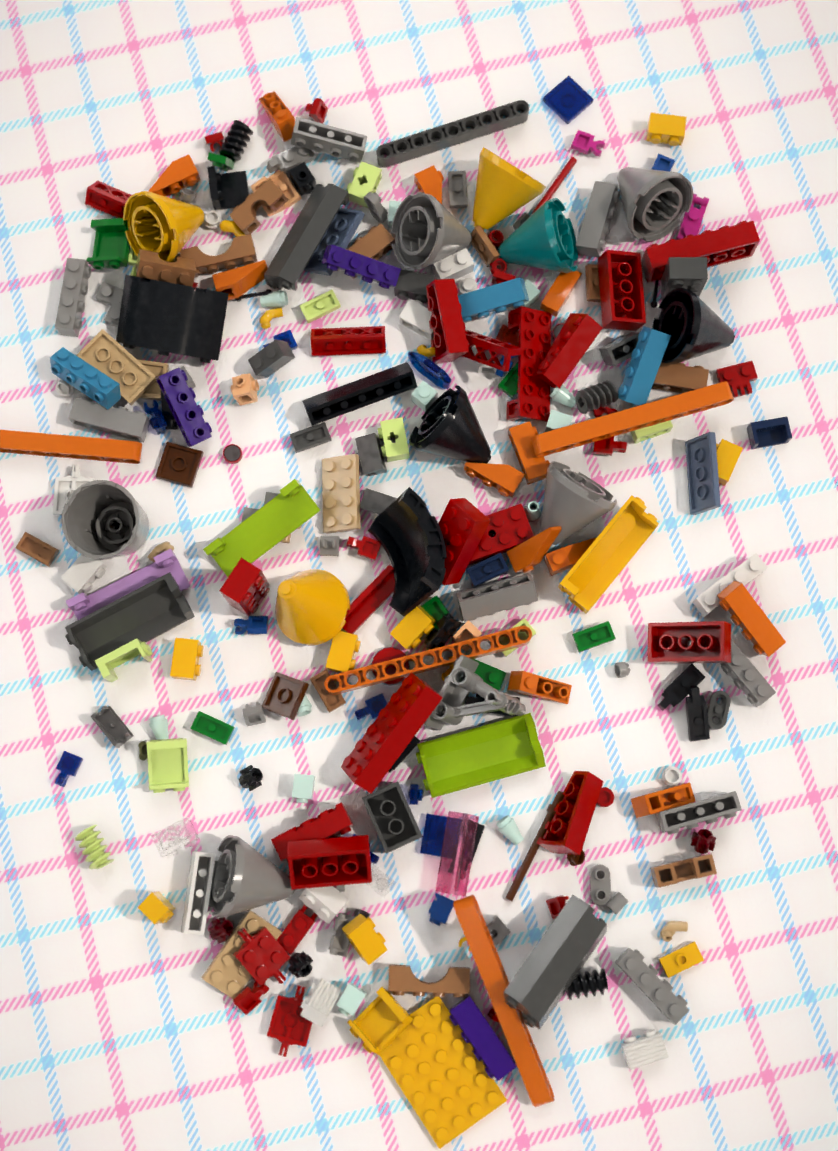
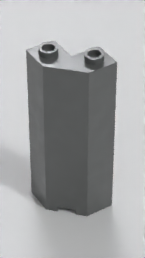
M322 184L316 185L264 274L266 284L269 287L281 290L282 288L297 290L298 279L342 204L347 205L349 201L348 191L334 184H327L326 187Z
M169 572L66 626L65 629L68 634L65 637L70 645L73 644L81 654L79 660L83 667L87 666L93 671L98 668L95 660L136 638L146 643L192 619L195 615L185 596L180 591L175 578Z
M575 895L570 897L503 992L506 1004L513 1009L516 1007L520 1009L524 1023L531 1028L535 1026L540 1030L607 932V923L602 918L597 919L593 915L595 910Z

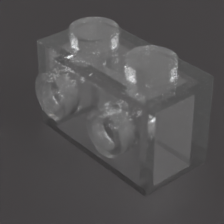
M189 817L151 835L160 857H167V859L179 854L177 850L183 847L187 850L195 846V841L200 839Z

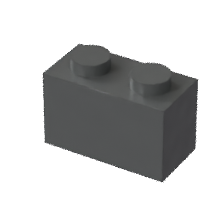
M401 269L396 287H394V295L402 300L413 299L426 303L428 302L426 286L435 280V275Z
M630 332L600 347L599 351L605 365L615 366L630 358L633 350L636 348L639 332Z
M275 339L248 359L256 376L268 378L293 360L295 356L286 341Z

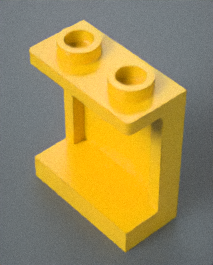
M381 987L376 992L379 996L354 1021L350 1019L347 1022L351 1026L349 1031L356 1038L360 1037L363 1040L362 1046L368 1053L373 1052L377 1055L413 1021L412 1017L384 987Z

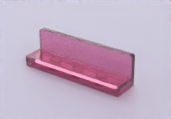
M453 811L448 812L435 888L437 892L466 897L479 816Z

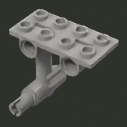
M461 655L455 661L450 675L445 678L441 691L438 692L443 699L425 721L424 725L441 730L445 722L451 725H458L465 716L499 710L509 715L522 716L524 715L522 710L526 711V707L517 698L498 691L483 682V679L474 673L479 663ZM470 692L478 694L486 700L463 705Z

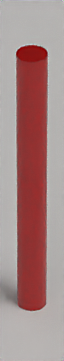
M570 158L532 214L547 200L551 199L576 164V158Z

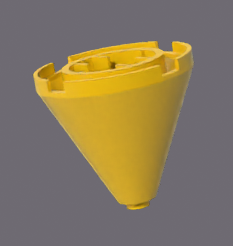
M483 147L479 156L472 218L475 224L473 226H481L483 230H489L542 194L546 186Z
M142 191L131 195L126 201L123 211V220H127L129 229L125 231V234L136 256L138 257L139 249L157 252L159 258L166 262L173 261L204 222L205 216L203 210L198 206L149 191Z
M320 569L305 570L284 580L278 586L275 605L277 624L284 635L292 641L307 644L308 646L319 645L335 637L345 625L347 610H350L348 591L344 584L330 572Z

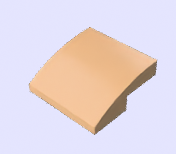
M280 170L268 178L264 176L250 186L253 192H255L264 181L271 179L288 198V201L276 212L270 206H262L269 217L287 209L302 199L287 173Z

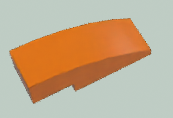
M577 270L570 273L560 272L543 299L540 309L557 317L582 273Z

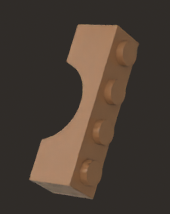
M251 234L233 238L230 248L225 253L217 256L207 255L197 246L180 251V257L195 260V277L204 273L213 274L222 269H234L236 266L248 265L258 261Z
M389 965L388 991H392V995H405V992H413V996H425V992L433 993L435 997H445V993H453V997L464 998L465 994H470V967H449L448 972L442 979L429 983L419 980L413 974L410 965Z

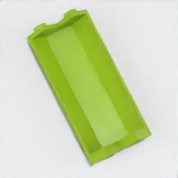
M531 713L417 744L419 752H416L418 764H423L426 775L423 783L425 790H430L432 798L546 767L544 753L538 740L536 726Z

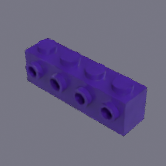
M332 244L326 246L322 259V264L327 265V268L330 270L338 271L339 269L345 271L344 274L350 277L360 276L362 281L372 283V281L377 282L379 287L385 289L396 287L401 268Z
M178 367L156 377L187 446L191 447L211 438L210 433L212 429L209 423H205L202 417L204 412L201 406L197 405L194 400L196 395L193 389L187 385L186 381L188 378L184 370H180Z
M470 995L450 1008L451 1015H449V1018L455 1026L460 1025L463 1030L461 1033L467 1044L469 1042L472 1043L475 1048L473 1050L474 1055L479 1061L483 1059L487 1065L484 1069L491 1079L495 1077L499 1081L517 1067L516 1062Z

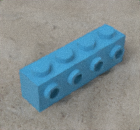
M520 277L458 295L464 323L472 321L471 318L476 316L478 318L487 317L490 312H505L507 307L513 306L518 308L524 306V302L529 301L525 281Z
M643 326L638 335L636 348L632 352L630 364L626 368L625 378L618 390L619 399L638 406L646 404L671 335Z
M64 347L50 357L51 370L54 375L106 409H110L121 399L118 382Z

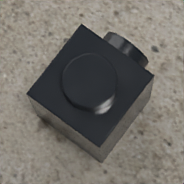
M305 162L289 170L290 179L301 196L313 192L316 187V180Z

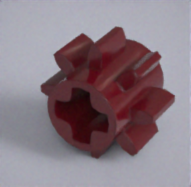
M700 829L698 833L693 832L690 845L694 846L696 852L707 854L709 850L714 851L716 837H713L711 831Z
M225 917L211 921L213 926L208 929L211 939L217 940L218 944L226 942L234 931L232 922L225 920Z

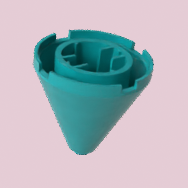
M558 198L547 200L500 244V249H498L499 258H502L507 263L556 272L570 273L576 271L578 266L573 265L574 261L578 260L577 242L570 218L566 219L562 211L566 210L563 203Z

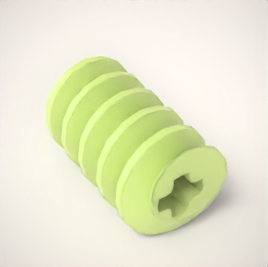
M97 825L81 831L75 837L76 841H82L79 844V848H85L82 854L89 855L86 858V862H93L89 869H100L114 861V859H107L111 852L104 853L108 846L100 845L104 838H97L101 831L93 830Z

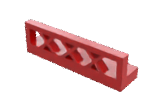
M97 180L87 187L85 204L114 217L123 218L124 206L131 194Z
M385 326L311 329L312 356L386 353Z
M465 330L466 339L469 342V352L462 357L506 372L509 371L511 356H518L521 353L520 347ZM474 345L478 351L476 355H474L471 349ZM487 350L491 355V358L489 360H487L485 355V352ZM500 355H504L503 365L500 364L498 359Z
M390 564L350 604V610H347L345 617L346 623L343 626L347 633L354 634L394 593V568Z

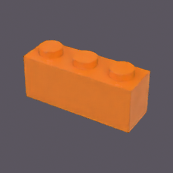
M530 421L511 427L508 430V436L522 472L525 474L524 477L527 485L546 479L547 468L550 465L549 460H545L544 456L536 457L531 438L538 435L536 427L531 425Z

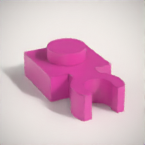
M578 130L571 149L587 155L590 150L594 155L601 156L602 151L598 150L597 147L604 148L605 142L601 140L593 141L594 135Z

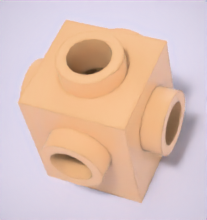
M250 373L232 377L231 393L240 406L258 402L257 391H259V384Z

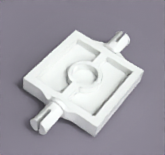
M72 464V473L69 476L55 477L53 515L62 516L64 505L67 504L73 495L72 493L81 485L95 481L94 478L79 476L80 465Z

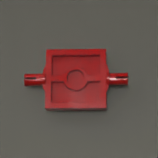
M244 927L241 928L237 934L244 940V943L233 955L260 986L272 976L275 977L279 984H282L286 977L280 972V968L291 957L266 927H263L251 936Z
M298 985L295 997L282 995L277 997L267 1036L282 1042L278 1055L282 1056L283 1053V1057H287L289 1045L296 1044L306 1047L313 1022L300 1016L303 1008L300 1006L306 989L304 986L301 989V986Z

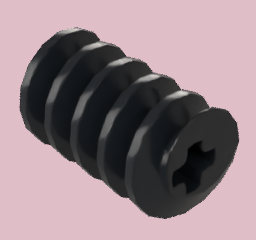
M239 120L233 121L234 124L231 125V130L228 131V136L225 137V142L221 146L222 149L219 150L220 155L228 157L232 161H235V159L241 160L242 157L238 153L244 154V150L241 147L247 148V143L244 141L249 142L250 137L248 135H253V131Z
M602 968L600 970V975L597 970H593L592 976L588 971H585L584 977L579 972L566 990L569 1000H572L573 993H575L577 999H580L581 992H583L585 998H588L589 991H591L594 997L597 990L600 991L601 995H604L605 989L608 990L605 969Z

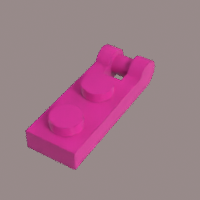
M693 193L691 207L688 212H685L676 240L683 239L691 234L694 236L698 235L709 198H701ZM694 203L701 205L700 209L693 207Z

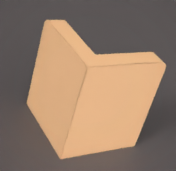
M468 620L453 635L452 640L457 643L482 636V632ZM464 646L461 649L467 652L470 647Z

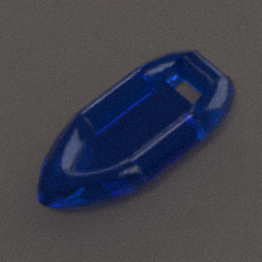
M408 352L411 364L419 373L436 386L443 389L449 388L451 378L441 367L422 354Z

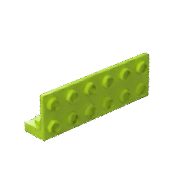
M297 479L280 490V494L224 537L217 538L203 549L208 556L214 558L227 577H229L241 558L252 564L320 512V508Z

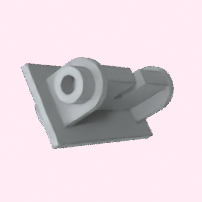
M338 913V917H335L336 921L333 931L336 933L332 935L330 946L328 947L330 949L329 954L347 957L350 941L341 928L353 920L354 916Z

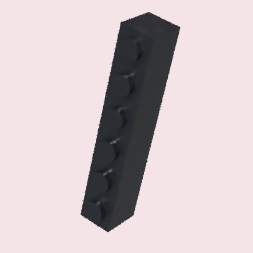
M408 362L302 400L313 426L417 387L413 370Z

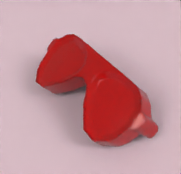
M607 406L593 410L595 418L602 416L604 413L608 415L618 412L616 409L608 408Z

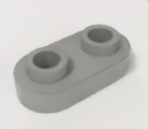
M368 192L363 197L372 216L382 224L388 219V212L382 206L380 196L375 192Z
M600 864L593 866L590 870V897L597 905H605L611 899L610 871L606 866ZM598 871H602L604 873L603 878L600 879L597 877ZM598 892H604L605 896L603 899L598 898Z

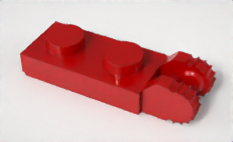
M305 904L301 910H298L277 939L278 943L290 955L313 926L318 916L315 912L311 917L305 914V911L309 908Z

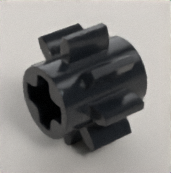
M250 765L239 771L241 776L238 780L242 788H249V791H252L262 785L260 781L263 775L259 768H253Z
M304 951L294 953L288 961L291 965L288 970L297 978L300 976L305 977L312 971L313 967L310 963L313 962V959Z

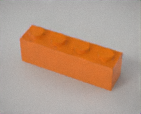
M733 581L717 595L720 600V606L725 611H729L732 615L730 619L735 625L742 628V635L747 640H751L754 644L752 647L757 654L770 657L786 643L742 583Z

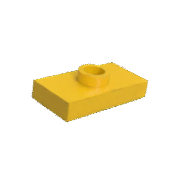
M695 941L658 959L667 978L704 961Z

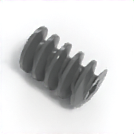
M603 381L602 383L590 386V388L578 391L575 396L576 406L580 413L586 414L594 409H599V407H604L606 404L609 405L612 402H616L618 400V391L612 382Z

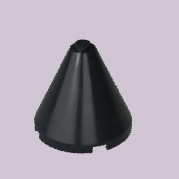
M684 288L673 289L664 297L658 307L662 309L659 319L654 318L652 329L671 335L662 359V363L677 364L729 347L735 339L733 330L693 291Z
M456 385L455 388L458 390L448 389L426 410L421 417L423 422L420 427L415 426L409 444L416 450L470 463H488L491 459V449L466 391L459 385Z

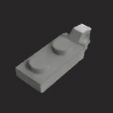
M295 146L273 156L267 162L266 168L269 173L277 170L285 173L303 162L307 164L314 161L316 155L310 149Z

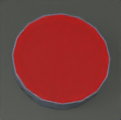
M386 647L375 654L371 665L407 655L399 648ZM409 661L404 664L407 670H410ZM388 666L385 672L388 675H393L396 672V668ZM372 671L373 675L376 678L377 673L375 671ZM406 677L384 682L382 684L388 686L398 685Z

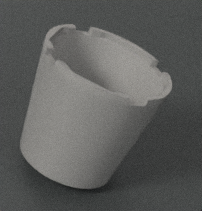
M95 480L85 483L72 493L73 495L67 504L64 505L62 512L64 536L73 549L86 557L107 559L129 555L140 549L148 537L149 521L145 511L126 488L115 482Z

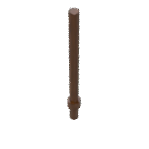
M558 790L552 804H549L546 810L547 815L505 897L506 899L513 901L540 847L536 843L539 837L543 838L547 822L552 821L556 813L554 809L557 803L559 804L564 798L563 792Z

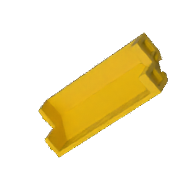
M630 496L559 583L558 588L562 592L567 593L570 602L585 614L589 612L659 525L654 515L644 512L647 507L644 505L645 502L639 497Z

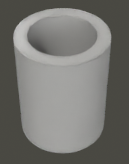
M618 892L606 905L613 913L617 914L629 901Z

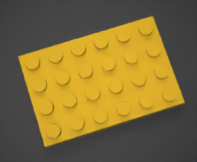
M433 997L409 1014L413 1021L379 1056L433 1140L441 1149L505 1103L507 1099L495 1080L491 1079L484 1068L486 1066L482 1060L479 1061L474 1055V1048L470 1042L467 1044L461 1033L463 1031L459 1025L455 1026L449 1018L451 1013L440 997Z

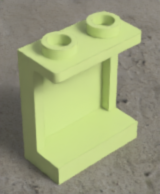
M136 638L100 657L95 662L103 678L113 682L118 679L114 668L140 654L150 662L152 661L151 655L153 652L150 646L146 645L145 641L141 642Z
M187 738L147 740L149 790H153V793L165 792V789L173 788V791H184L185 787H189Z

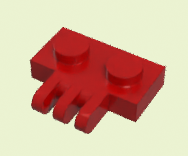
M753 360L716 370L718 382H728L733 398L738 397L737 390H739L740 396L745 395L744 388H746L747 394H751L750 381L757 380L758 378Z

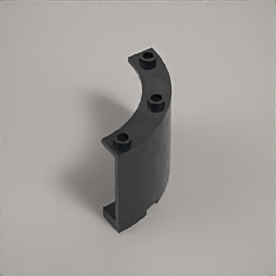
M125 275L116 341L123 343L122 347L134 349V346L153 349L158 350V354L169 356V353L198 357L200 358L199 361L211 363V360L218 361L229 293L202 288L195 289V287Z
M410 487L380 513L368 529L383 546L394 568L395 587L389 605L404 617L440 589L446 573V568L444 567L445 559L447 558L444 537L435 516L430 515L425 508L427 506L426 503Z

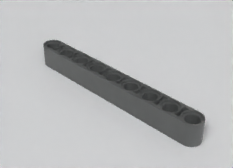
M518 100L382 144L376 151L377 163L383 168L390 167L523 124L528 119L529 104L524 100Z

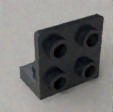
M215 166L207 167L211 201L214 210L235 208L246 200L249 195L246 171L220 174V172L216 173Z

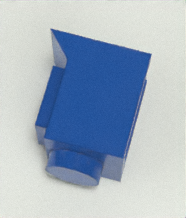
M435 892L437 901L433 900L428 911L430 913L429 921L440 926L441 923L446 924L454 905L453 900Z

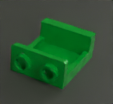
M123 218L91 220L90 227L96 231L93 256L87 258V263L96 270L127 267L130 244L125 234V231L129 230L127 220L124 221Z

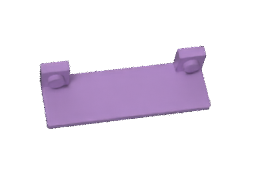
M169 549L153 557L154 563L88 596L82 592L66 600V603L74 612L77 620L169 572L175 578L180 591L189 588L190 584L175 553Z

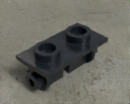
M450 613L444 614L436 624L440 630L438 631L434 628L425 637L424 643L427 645L426 648L434 649L445 646V643L457 631L461 622L453 619L454 617Z

